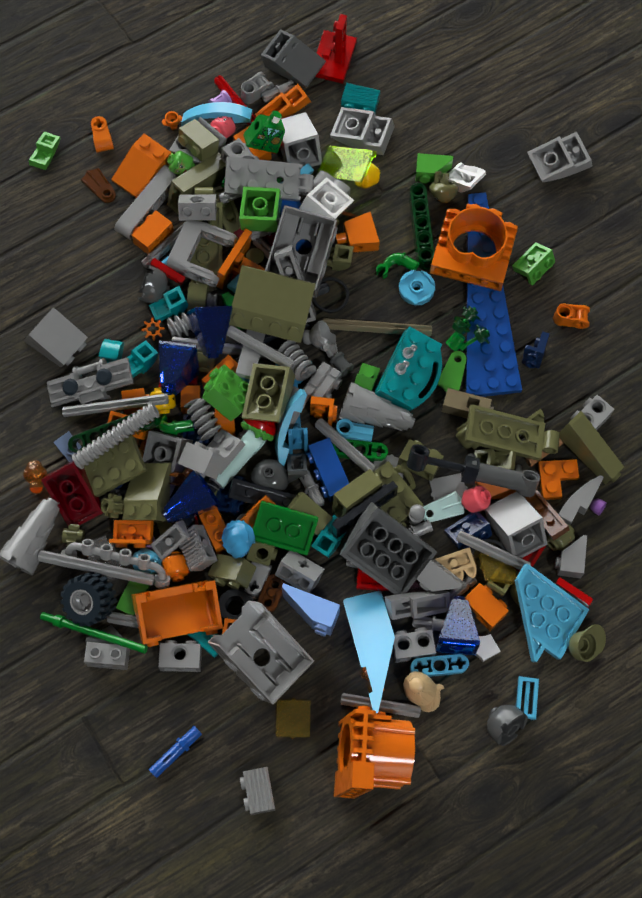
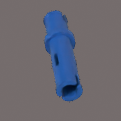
M193 726L181 738L178 737L176 739L177 742L148 770L156 778L160 776L185 750L188 751L190 749L189 747L202 733Z

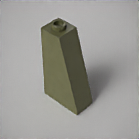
M219 152L171 181L167 205L178 215L179 195H195V187H215L224 179L226 164L220 158L221 154Z
M580 411L559 432L560 439L597 477L600 475L604 477L602 480L604 484H607L610 480L615 482L622 475L620 471L624 466L584 413Z

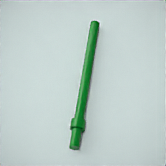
M42 612L40 615L41 620L50 622L53 626L59 628L65 627L144 654L148 649L146 645L88 626H79V623L74 624L72 621L67 620L65 616L52 615L46 612Z

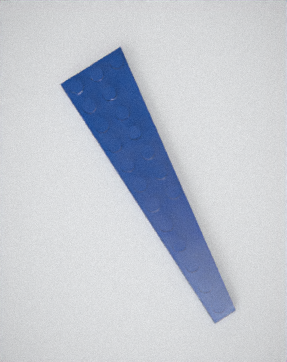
M486 192L468 194V204H477L480 207L489 209ZM476 231L467 232V253L474 252L477 256L484 258L496 253L495 245L487 235ZM467 283V309L469 306L475 307L478 312L477 316L480 318L476 319L474 323L469 320L471 327L469 328L470 332L467 333V341L475 337L473 331L478 329L476 325L479 324L481 328L485 327L489 330L490 337L488 339L490 343L487 344L485 341L481 344L477 340L466 347V393L481 397L521 393L522 385L504 287L502 286V290L498 291Z

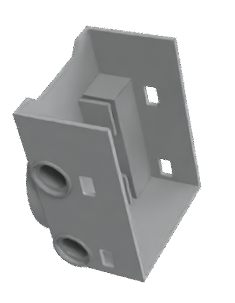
M284 205L265 271L280 274L274 258V252L277 249L293 245L305 281L315 283L313 297L317 298L332 244L337 234V220ZM303 239L308 240L312 245V250L306 255H301L296 251L297 242Z
M250 600L242 607L241 616L222 635H214L207 642L261 701L274 704L314 662L310 655L262 603ZM261 648L266 649L270 655L268 663L264 666L255 664L253 658L254 653Z

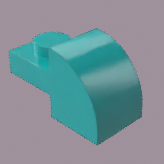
M180 286L164 293V298L149 305L157 322L159 320L163 321L172 315L179 316L188 307L187 300Z
M104 339L99 352L100 359L105 358L107 363L122 359L125 342Z
M146 340L131 350V355L127 357L133 378L139 373L144 374L158 357V352Z
M333 515V518L325 529L320 532L311 546L328 558L336 551L347 533L345 532L337 539L332 534V523L338 518Z

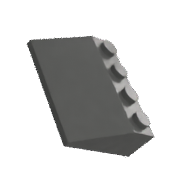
M371 502L359 517L340 555L396 595L406 593L429 561L436 555L437 551Z

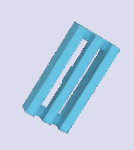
M519 676L516 707L521 710L522 685L524 681L526 685L523 712L528 716V719L536 720L539 679ZM531 682L534 683L532 713L528 714Z

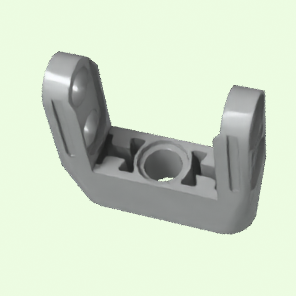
M186 220L169 254L167 266L185 277L208 284L211 287H216L219 277L213 271L190 263L201 238L225 247H234L238 237L229 231L206 222Z

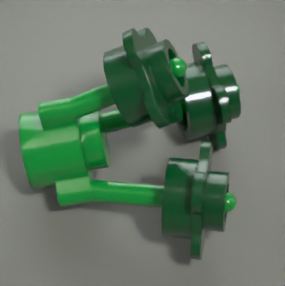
M463 306L462 308L465 310L462 315L466 318L454 317L455 321L452 328L455 332L446 341V344L455 352L459 349L464 351L467 346L477 340L481 344L485 341L487 344L490 343L488 339L490 337L489 330L485 327L481 328L479 324L476 325L478 329L473 331L475 337L464 343L465 337L462 334L470 332L471 324L469 320L474 323L476 319L480 318L477 316L478 312L475 307L469 306L467 309Z

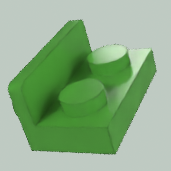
M535 242L512 265L513 271L526 276L529 284L534 285L555 263L553 251Z

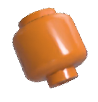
M172 552L162 560V567L166 571V575L170 576V580L173 582L183 581L184 577L188 575L189 568L187 567L185 556L181 552Z

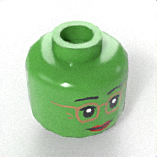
M177 151L175 154L171 153L167 160L169 171L178 176L195 167L193 157L183 151Z

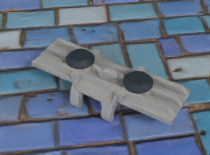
M102 358L96 363L82 367H73V373L47 381L51 407H56L79 400L81 404H90L98 399L102 401L111 400L110 395H107L106 392L133 384V377L128 358L107 363L106 359ZM95 370L98 371L96 375L82 378V374Z

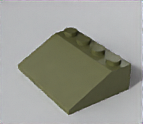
M242 265L228 325L301 343L315 283Z

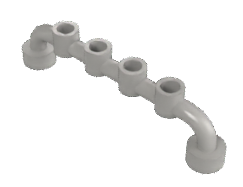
M85 539L82 543H70L61 552L62 555L77 558L76 550L82 551V554L85 556L93 554L100 556L105 561L112 559L119 561L124 566L129 564L138 566L143 571L151 569L158 573L154 579V586L156 588L166 589L170 586V576L166 575V571L160 564L150 561V555L140 554L137 558L131 556L132 552L129 549H122L119 553L114 552L110 544H103L101 548L94 547V541L91 539Z

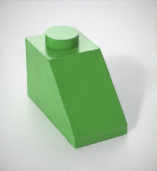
M418 153L415 181L433 183L436 171H442L443 174L452 168L453 156Z

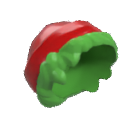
M243 419L241 422V427L244 430L253 431L255 438L262 437V440L271 442L276 435L275 422Z

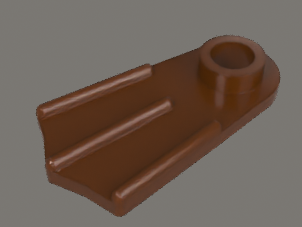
M99 168L87 170L81 182L101 201L105 203L114 201L116 193Z

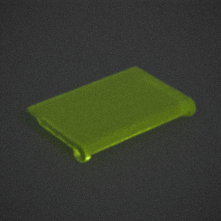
M330 145L318 173L322 170L335 179L362 182L372 159L376 157V151Z

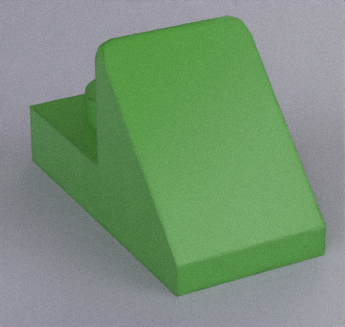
M362 363L355 383L373 392L380 368Z

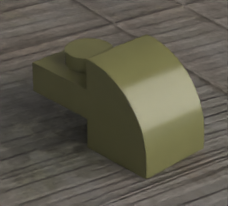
M336 244L335 247L331 248L327 266L332 267V270L335 271L348 269L351 266L354 247Z
M191 279L188 287L187 311L192 310V312H195V307H198L203 313H206L207 295L210 288L208 284Z
M475 450L474 455L476 458H480V463L510 470L515 469L516 453L514 451Z

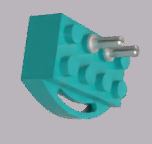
M409 326L403 332L376 387L375 395L391 401L392 404L409 410V412L430 397L439 382L442 371V354L440 349L442 344ZM435 362L436 370L433 384L423 398H419V393L425 388L431 377L433 363Z

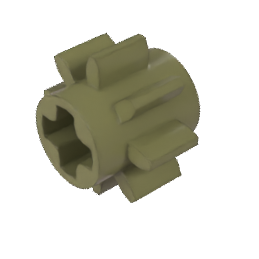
M108 494V498L102 500L101 510L105 513V516L118 518L119 514H123L124 500L121 499L122 496Z
M70 524L68 528L63 529L62 542L67 543V546L73 542L82 543L85 538V531L80 530V525Z

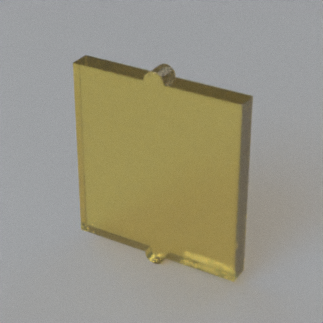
M479 554L480 569H482L486 581L515 585L516 569L486 554Z
M292 699V701L277 700L276 737H291V739L295 737H310L311 701H296L295 699Z

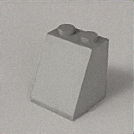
M304 112L281 119L285 128V134L280 145L284 162L303 164L302 167L308 163L311 167L323 164L319 136L307 113Z
M53 307L23 341L56 365L62 367L64 364L68 366L75 357L72 355L76 351L80 352L87 345L84 341L88 337Z
M518 492L491 504L485 509L487 521L507 552L523 558L548 545L543 518Z

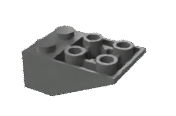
M281 29L261 54L265 68L305 88L308 87L326 63V60L297 37Z

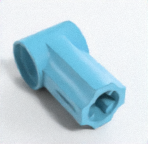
M341 419L337 422L336 431L345 439L372 441L374 426L353 423L349 419ZM345 427L349 431L344 433L340 431V428Z

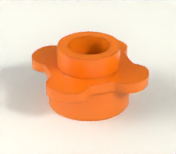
M169 111L166 113L165 119L162 120V124L171 127L172 130H176L178 124L182 121V116L174 111Z

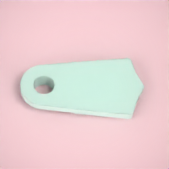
M454 491L423 507L425 509L423 520L434 522L464 514L462 498ZM428 510H431L433 512V515L431 517H427L426 512Z

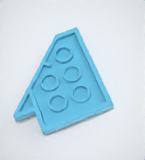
M524 564L515 579V585L531 661L533 663L537 662L544 650L559 660L568 648L571 636L577 632L589 609L532 566Z

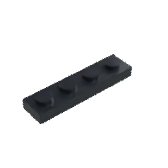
M233 478L227 498L255 505L267 495L276 505L287 508L296 495Z
M392 481L388 485H382L374 495H368L360 505L353 506L346 515L336 518L332 523V534L337 539L354 527L371 502L378 507H382L397 496L398 486L395 482Z

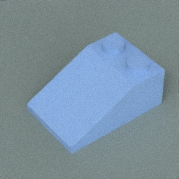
M283 583V598L315 630L316 634L331 636L339 616L340 605Z

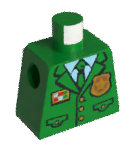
M274 110L270 116L258 115L243 134L247 147L278 153L285 134L281 113Z

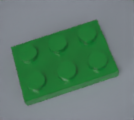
M261 501L253 527L255 540L308 555L319 517Z

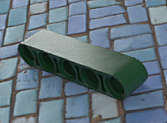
M414 183L410 187L409 204L416 261L419 262V268L426 270L431 268L434 257L427 191L424 184Z
M159 413V418L155 417L153 422L148 425L145 424L144 428L140 427L138 432L134 431L133 435L159 426L162 420L161 414ZM128 416L72 436L68 441L69 449L75 453L78 450L82 451V448L87 447L88 443L92 444L97 433L102 437L103 433L107 434L108 430H112L113 426L117 427V424L122 423L124 419L127 420ZM81 439L83 445L78 449L77 442Z

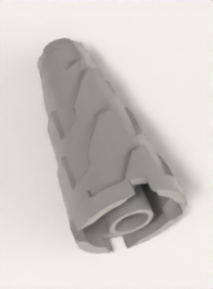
M352 382L347 390L343 408H341L339 415L340 419H349L353 422L367 423L378 427L385 426L400 431H407L408 428L412 429L415 418L412 417L413 414L409 410L392 404L391 401L375 395V392Z
M49 497L47 500L43 499L37 508L30 513L23 525L18 527L12 538L5 543L0 550V558L15 568L17 567L21 571L33 575L40 562L38 560L39 552L44 550L47 544L46 540L54 526V521L60 509L57 506L59 503Z

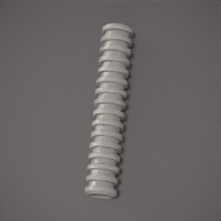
M151 402L147 403L148 406H143L142 410H137L138 413L134 412L132 417L128 416L127 420H122V423H118L117 427L113 426L112 430H108L107 434L103 433L102 437H97V440H93L92 444L88 443L87 447L82 448V451L78 450L77 454H72V459L76 466L83 469L84 465L88 466L89 462H94V458L98 459L99 455H104V452H108L109 448L113 449L114 445H119V442H123L124 438L128 439L130 434H134V431L138 432L140 427L144 428L145 424L148 425L150 423L149 421H154L155 417L159 418V411Z

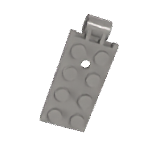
M227 156L224 194L242 196L243 187L277 188L281 191L282 200L300 201L301 196L299 194L307 196L313 190L314 176L300 174L303 164ZM281 177L283 183H278L277 178Z

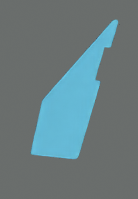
M381 591L343 600L360 665L367 669L373 691L369 693L372 708L376 713L379 712L395 639Z

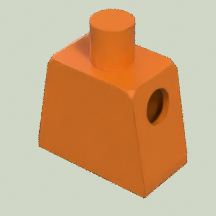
M371 212L345 221L343 225L344 232L336 234V244L347 243L348 246L354 247L353 252L379 250V238Z

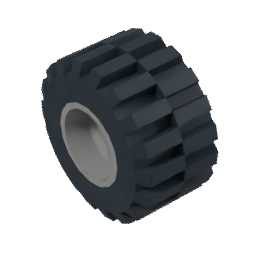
M94 572L85 573L69 580L63 587L64 591L61 592L63 599L60 600L61 604L64 605V608H62L63 612L68 614L66 617L68 619L72 618V622L74 624L79 623V626H91L109 617L112 614L111 611L116 607L113 604L117 602V598H114L116 591L112 590L113 584L107 582L108 578L106 576L101 577L100 573L94 574Z

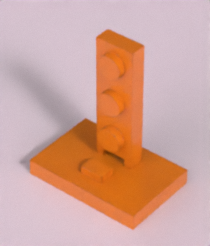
M245 229L218 271L219 281L216 287L223 290L233 274H240L242 265L265 271V268L244 257L250 248L252 231Z

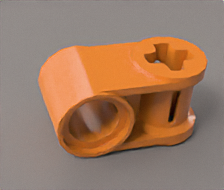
M101 116L94 117L91 121V128L96 153L114 149L106 119Z
M560 304L553 315V321L558 326L575 327L578 329L588 328L590 307L586 305Z

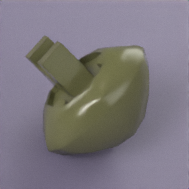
M442 171L435 172L434 183H431L429 186L432 196L441 203L452 201L459 191L458 186L454 182H449V173L442 174Z

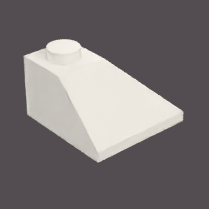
M326 177L307 194L299 209L336 219L354 200Z

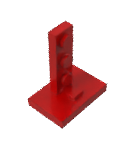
M340 14L339 20L334 22L333 31L335 32L323 31L316 53L326 60V63L315 77L343 84L357 38L346 35L347 15Z

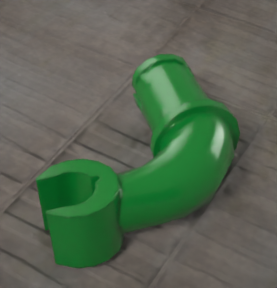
M405 252L394 253L388 256L383 264H379L376 267V274L378 275L380 271H385L382 275L383 279L388 277V269L392 265L397 264L409 270H417L419 262L408 257Z
M163 414L161 423L156 427L165 434H174L175 436L178 433L194 431L191 419L179 422L173 420L171 423H168L166 414Z

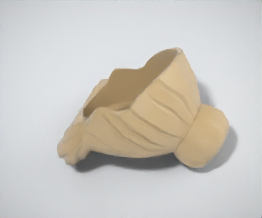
M414 671L405 677L403 686L408 700L420 706L422 711H435L439 707L440 691L444 689V686L442 684H435L428 675L422 672Z

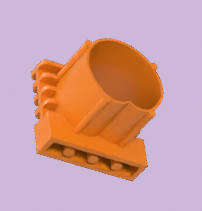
M358 706V709H354L339 721L338 726L342 727L341 732L338 733V770L335 772L334 797L355 799L373 790V787L400 790L404 785H411L415 758V728H413L410 721L392 719V716L386 715V712L379 711L376 713L375 710H370L369 706Z

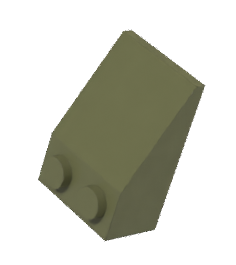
M253 363L241 418L280 423L293 390L296 375L292 369L286 366Z
M144 463L147 471L130 480L123 501V520L169 522V483H171V476L169 475L171 474V463Z

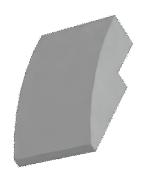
M341 107L330 136L350 147L373 154L384 155L394 130V123L392 118L375 116L374 111Z
M577 132L562 139L559 136L527 152L542 182L561 179L592 167V160Z

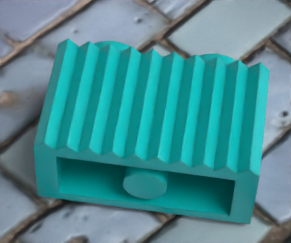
M346 83L341 99V107L374 111L376 113L380 99V90Z

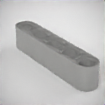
M164 165L118 219L114 227L115 231L131 240L134 229L138 226L140 227L146 217L157 210L169 196L171 181L178 177V175L169 171L168 165Z

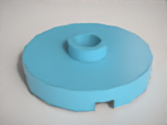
M411 270L401 277L399 294L404 301L412 305H423L432 299L435 292V281L430 274L422 270Z

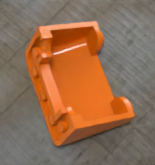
M205 580L172 586L166 589L131 594L142 644H146L148 647L159 645L158 641L166 638L196 632H206V635L217 634L218 629H223L215 580Z

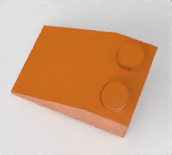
M143 134L132 145L111 180L137 198L164 165L169 166L167 160L171 152L146 134Z

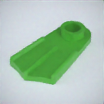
M453 352L441 373L437 385L445 392H447L448 388L460 390L466 364V355L463 352ZM460 358L461 362H455L454 359Z

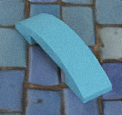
M206 103L187 110L183 114L181 126L194 119L198 121L199 117L209 119L220 116L232 117L234 123L251 122L253 111L248 107L235 103Z
M299 389L289 399L281 421L277 423L275 452L277 460L283 466L290 450L287 443L284 442L293 412H302L307 396L304 389Z

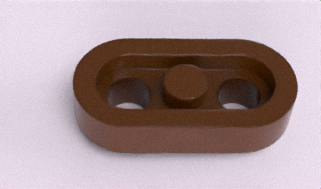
M275 574L267 578L258 602L263 605L266 601L272 602L271 606H265L270 613L277 609L282 597L283 583L285 584V581L275 576ZM278 583L279 587L273 588L272 584Z

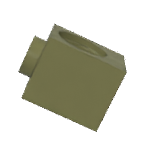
M256 541L250 547L246 560L269 566L271 560L275 561L278 549H274L275 546ZM265 548L268 553L262 555L257 550Z

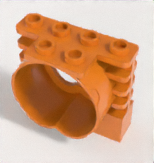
M467 204L466 209L462 211L447 209L430 273L501 291L518 226L511 222H504L502 212L493 208L480 207L477 204ZM470 231L481 232L493 241L496 253L490 257H479L474 252H460L453 244L463 233Z

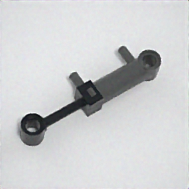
M419 444L411 447L406 463L409 469L417 472L425 470L427 464L461 472V482L474 485L475 481L512 489L525 497L534 496L540 481L538 473L532 470L522 471L520 464L515 465V470L480 463V458H476L474 454L466 455L464 464L429 457L430 450Z

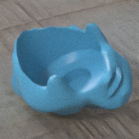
M231 520L230 523L226 524L222 534L223 547L235 559L245 556L252 544L256 542L253 528L245 523L244 520Z

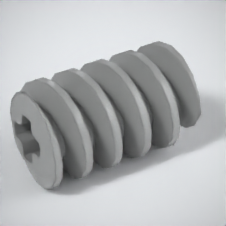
M195 307V313L192 310H188V316L182 312L181 319L175 315L174 322L171 318H167V326L172 337H175V335L182 337V332L189 336L188 330L195 333V327H198L201 331L202 324L209 328L203 311L198 307Z
M287 340L280 346L278 352L295 362L292 371L296 375L295 379L297 381L306 380L315 373L316 366L312 365V361L308 360V356L304 355V351L300 349V346L295 341Z
M197 398L185 404L184 407L189 408L187 413L192 415L190 419L192 422H195L194 427L198 429V435H203L201 440L205 441L215 436L222 426L214 425L218 419H211L215 414L214 411H207L211 405H204L206 400Z

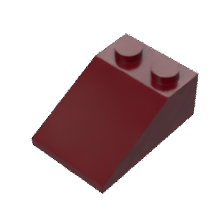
M74 461L41 479L51 498L59 503L57 506L60 508L59 511L68 526L70 524L81 525L103 513L100 499L94 496L85 469L77 467Z

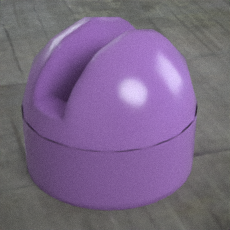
M599 498L594 499L590 503V509L599 516L607 502Z

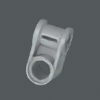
M258 72L252 78L242 83L241 99L246 104H252L261 98L263 92L274 88V84L265 78L263 72Z
M252 561V564L257 568L248 588H245L244 591L250 595L252 600H256L261 594L265 581L270 576L272 565L267 566ZM253 586H256V589H254L253 591H250V588H253Z

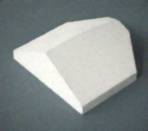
M459 163L449 172V182H454L459 188L458 192L462 193L471 190L486 175L484 169Z

